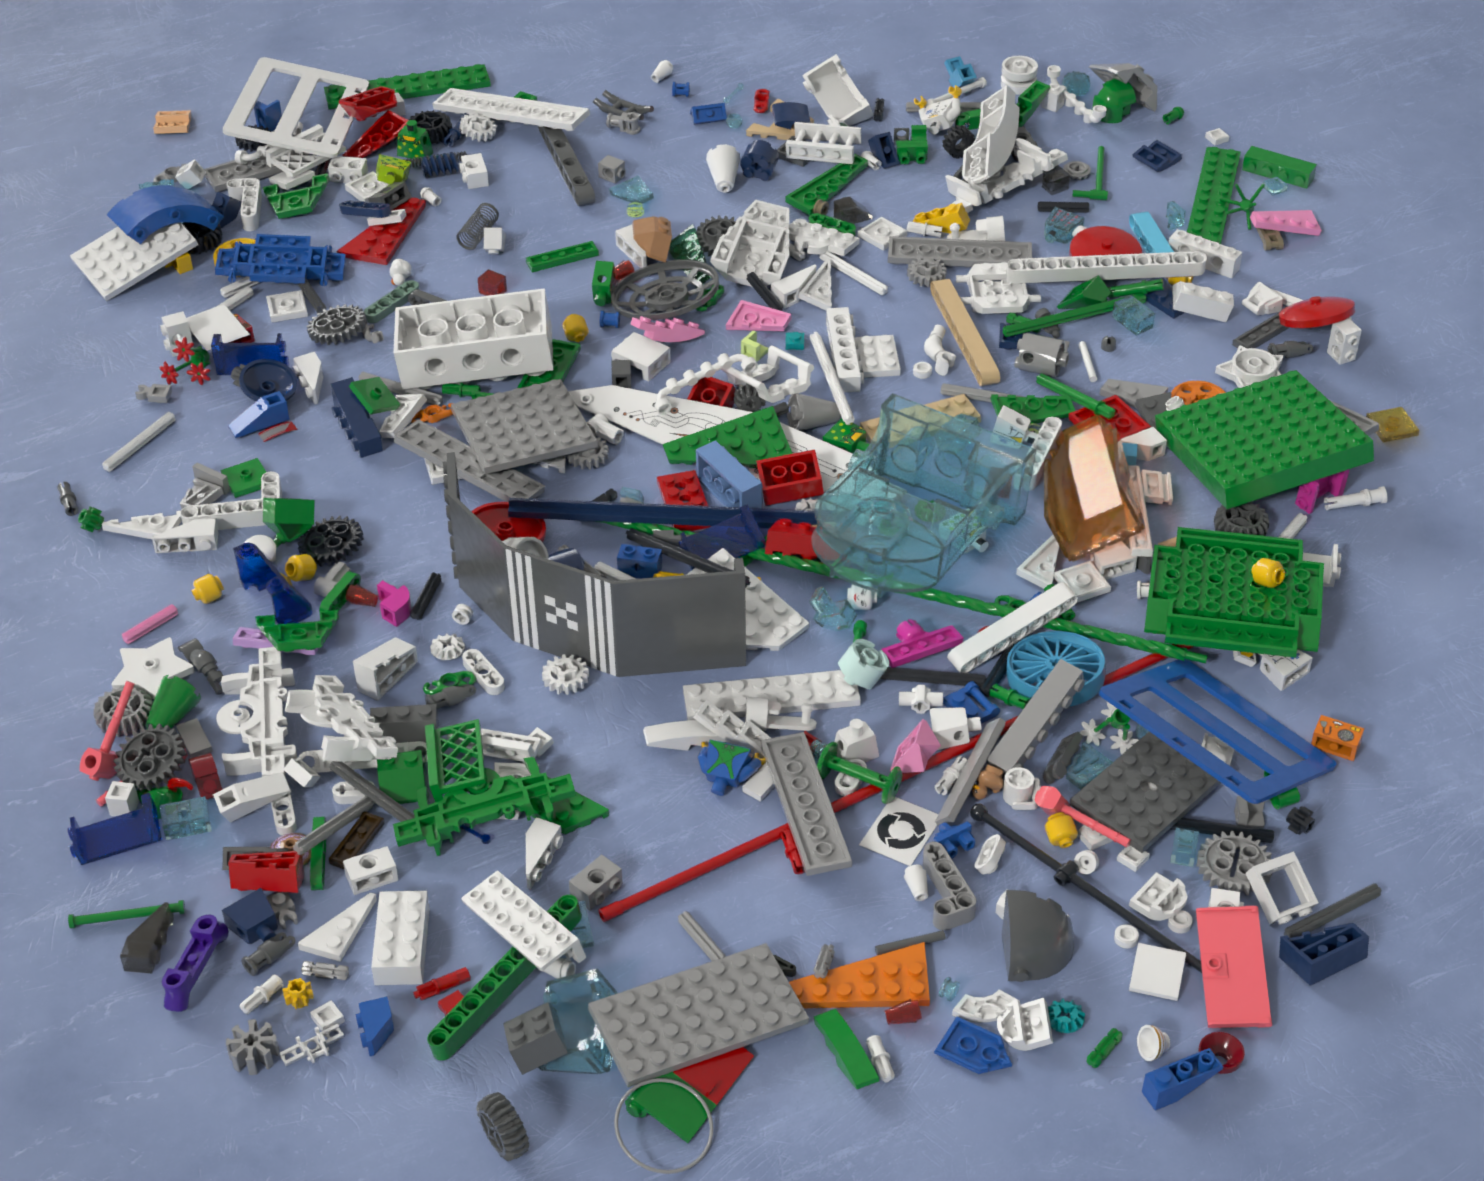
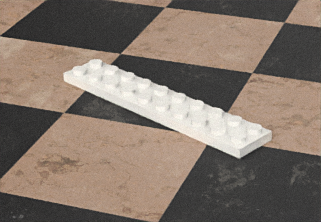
M454 88L447 90L432 103L435 110H441L442 112L448 111L455 114L472 113L473 115L478 113L480 116L483 114L485 117L496 120H507L526 125L551 127L553 129H565L566 131L575 130L590 115L588 108Z

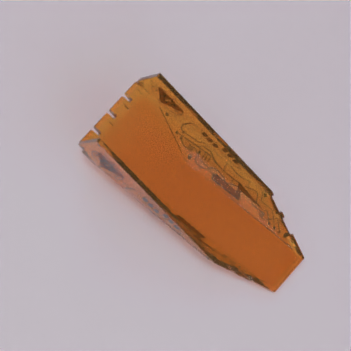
M1098 415L1062 430L1055 441L1058 446L1057 449L1053 448L1050 450L1052 458L1044 460V518L1065 558H1068L1069 562H1075L1086 557L1088 553L1091 555L1104 549L1106 545H1114L1123 541L1125 537L1130 538L1141 533V530L1145 529V523L1118 430L1116 428L1113 429L1111 424H1106L1105 420Z

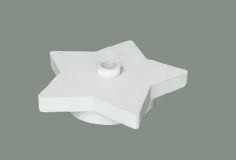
M1239 346L1232 360L1217 365L1215 373L1234 381L1238 388H1242L1254 382H1261L1270 377L1281 375L1278 370L1282 364L1283 355H1272L1265 350L1247 349Z
M169 637L147 649L121 648L120 653L124 667L111 685L114 689H119L121 685L124 688L126 681L135 683L133 688L138 686L141 690L145 689L146 693L152 699H155L163 676L169 675V679H173L174 676L183 678L195 671L191 663L175 656L172 639Z

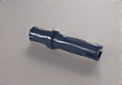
M461 118L444 138L446 146L449 144V147H452L456 140L461 138Z

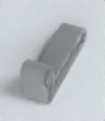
M938 842L927 843L923 851V867L943 898L934 904L933 925L939 930H949L971 922L975 917V895L942 844Z

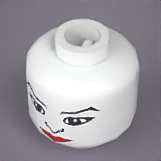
M853 583L851 588H848L847 604H850L852 609L870 610L872 604L877 603V590H873L872 584Z

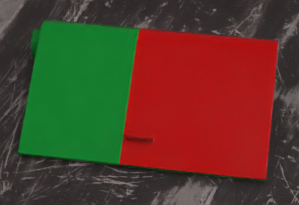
M744 1047L656 1078L672 1079L689 1086L702 1097L710 1113H712L753 1059L754 1055ZM655 1082L643 1085L634 1090L625 1100L626 1110L631 1116L645 1117L648 1113L686 1143L690 1142L708 1118L703 1105L691 1092L672 1083Z

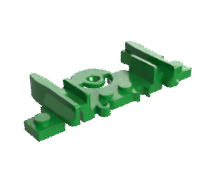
M528 757L523 759L531 776L514 778L512 775L500 777L494 770L485 768L486 784L446 793L442 800L429 804L427 786L417 790L419 808L413 810L415 818L393 824L397 845L400 847L426 839L427 845L430 847L434 846L437 856H440L442 841L449 839L450 843H454L452 831L460 833V826L462 824L468 823L471 829H473L477 824L500 818L503 814L506 819H512L516 815L515 810L525 811L527 820L530 821V815L539 813L537 804L540 805V809H545L548 821L552 822L554 813L552 803L576 796L571 775L566 774L548 780L546 772L540 773L535 758ZM473 772L468 778L480 777V774Z

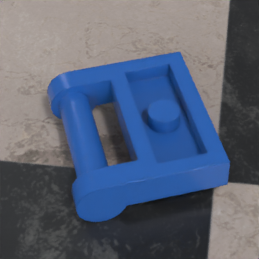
M974 681L969 682L964 688L943 697V704L947 708H965L966 717H980L981 724L995 718L1000 713V708L996 704H992L984 696ZM973 695L986 710L982 712L969 696Z

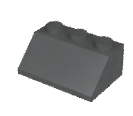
M437 704L370 708V716L375 718V723H380L379 727L383 731L382 736L393 737L396 743L417 741L426 743L425 726L434 724L435 729H439ZM418 746L414 750H422V755L427 754L426 748L423 746Z

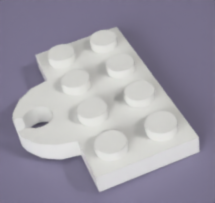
M796 219L789 224V240L795 241L794 246L799 251H803V248H808L807 254H823L829 251L845 256L859 245L860 238L855 237L851 233L838 232L837 229L825 228L821 224H812L804 219Z

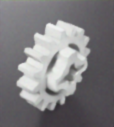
M469 113V116L464 115V118H461V133L466 134V137H472V140L477 139L478 142L481 140L486 142L487 138L491 140L495 136L497 127L495 121H490V118L485 117L483 114L480 116L478 113L474 115Z
M563 654L562 658L559 659L555 656L553 662L548 660L547 666H543L542 680L544 681V686L549 687L551 692L556 689L557 694L565 691L566 695H568L569 691L572 690L576 693L578 687L583 689L584 683H588L589 669L587 668V663L582 662L580 657L575 660L574 655L566 658L565 654Z

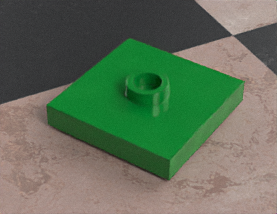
M380 377L353 381L349 385V388L370 415L396 410L401 405Z
M258 458L220 470L221 474L227 476L230 491L235 498L261 490V477L266 473Z

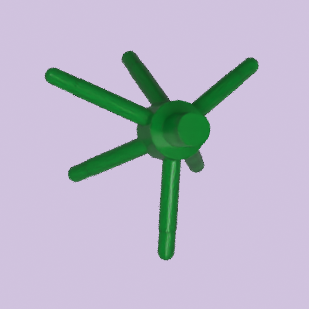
M1235 184L1242 201L1238 202L1220 197L1219 200L1238 205L1240 208L1229 210L1226 214L1239 211L1246 212L1248 230H1251L1250 212H1253L1254 206H1256V203H1253V201L1262 191L1265 184H1261L1250 200L1245 198L1239 185Z

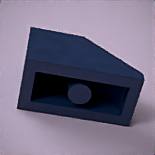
M890 132L875 135L868 140L873 156L881 161L883 169L900 164Z

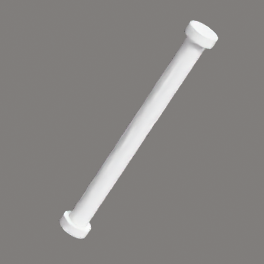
M981 77L976 82L961 87V95L978 87H985L987 85L986 79ZM947 93L935 99L930 98L927 100V106L953 98V95Z

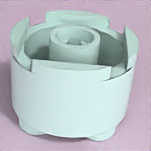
M855 640L838 661V665L845 675L844 680L850 685L856 684L869 690L872 689L889 666L886 654L882 650L878 652L874 649L875 644L868 640Z

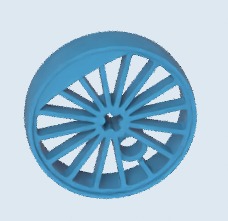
M1065 631L1037 633L1022 639L1010 650L1006 665L1008 684L1018 694L1032 698L1058 661L1062 659L1082 670L1084 679L1089 680L1085 681L1082 690L1076 692L1072 697L1073 700L1070 706L1078 705L1093 698L1103 687L1106 675L1104 654L1095 642L1076 633Z

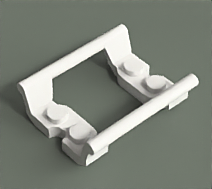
M770 346L768 349V364L758 365V368L752 373H745L744 370L739 371L733 367L726 370L721 369L726 372L729 382L742 386L747 383L756 388L760 398L775 403L785 399L786 395L806 391L811 385L810 376L814 366L775 346ZM780 358L798 366L799 379H787L785 383L771 385L769 389L762 383V381L775 375L779 369Z

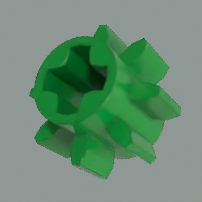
M89 506L88 510L83 509L78 517V522L82 523L80 528L93 532L94 529L99 530L104 522V517L100 515L102 511Z

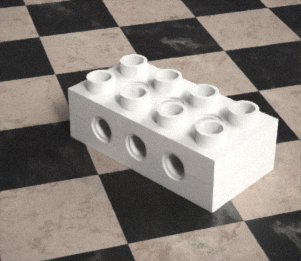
M545 288L396 307L394 357L402 389L420 388L427 390L433 385L460 384L461 382L467 384L472 380L488 378L492 381H500L511 375L527 374L529 376H539L545 371L553 370L552 324Z

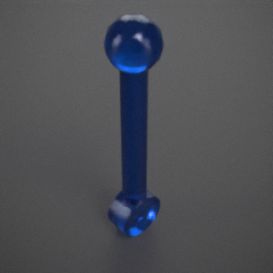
M464 824L460 826V828L480 838L483 844L490 843V836L488 834L482 835Z

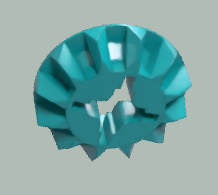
M1064 998L1058 1002L1053 1000L1052 1004L1048 1006L1050 1025L1055 1031L1073 1033L1083 1026L1085 1013L1082 1011L1081 1005H1076L1074 1000L1070 1002L1065 1001ZM1061 1012H1064L1065 1014L1070 1013V1017H1061Z

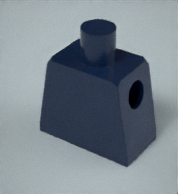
M261 888L222 910L227 927L247 944H253L260 939L265 942L271 937L276 936L274 932L278 928L276 916Z

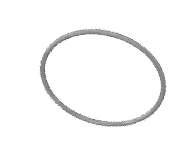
M656 1078L640 1082L625 1093L615 1113V1133L621 1148L633 1162L652 1172L673 1174L688 1170L703 1159L712 1143L713 1120L707 1104L696 1091L676 1080ZM655 1082L672 1083L685 1088L701 1102L709 1119L710 1133L704 1151L694 1162L673 1170L656 1169L643 1164L627 1150L619 1133L618 1118L625 1099L637 1088Z

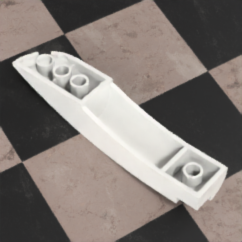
M1008 85L981 102L980 124L976 139L970 147L964 150L962 175L968 183H979L994 175L1003 167L1013 150L1018 131L1019 107L1015 104L1016 93Z

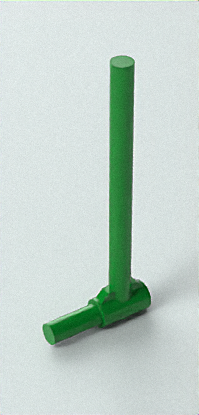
M1104 146L1098 147L1096 189L1090 191L1073 190L1072 197L1107 201L1108 191L1102 190Z

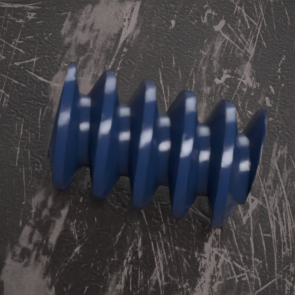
M450 152L449 157L446 153H443L442 158L439 154L436 155V159H434L433 155L429 156V160L426 156L422 158L424 178L426 173L432 177L433 172L439 176L440 171H442L443 175H446V170H449L450 174H452L453 169H455L458 173L457 159L453 152Z

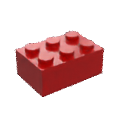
M815 449L756 461L759 479L763 486L762 493L765 506L824 494Z

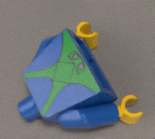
M711 739L708 746L705 745V742H701L702 749L698 755L701 771L706 775L708 781L714 782L711 792L720 796L724 795L726 786L738 787L740 782L746 781L766 763V759L759 758V753L757 752L754 755V759H752L753 755L750 748Z

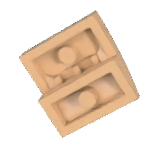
M191 110L158 111L155 115L154 134L188 133L191 122Z

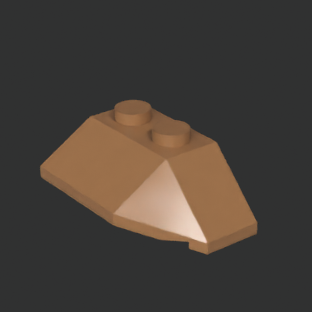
M655 216L633 220V239L646 251L645 254L649 258L666 263L672 238L671 222L664 217L658 218Z

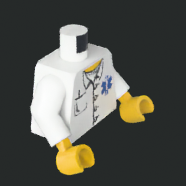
M956 85L955 88L950 86L948 92L953 95V98L928 105L926 108V99L920 96V102L918 99H914V103L920 107L919 115L922 124L926 125L932 134H937L941 130L950 128L962 111L960 109V98H958L962 93L960 87Z

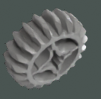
M122 685L119 689L112 688L111 692H104V696L98 697V702L95 703L94 718L103 733L107 731L113 717L112 715H114L121 692L123 691ZM138 686L133 688L116 734L117 737L121 734L127 737L129 733L136 732L142 726L143 728L146 726L145 724L153 702L145 689L141 690Z

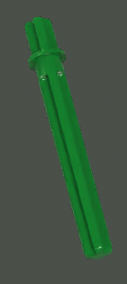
M1043 373L1036 376L1037 384L1061 396H1070L1071 401L1093 411L1095 415H1102L1108 419L1115 416V409L1106 405L1104 401L1093 399Z

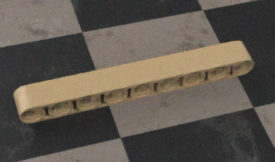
M951 280L932 281L930 283L931 294L978 384L986 386L999 383V369Z

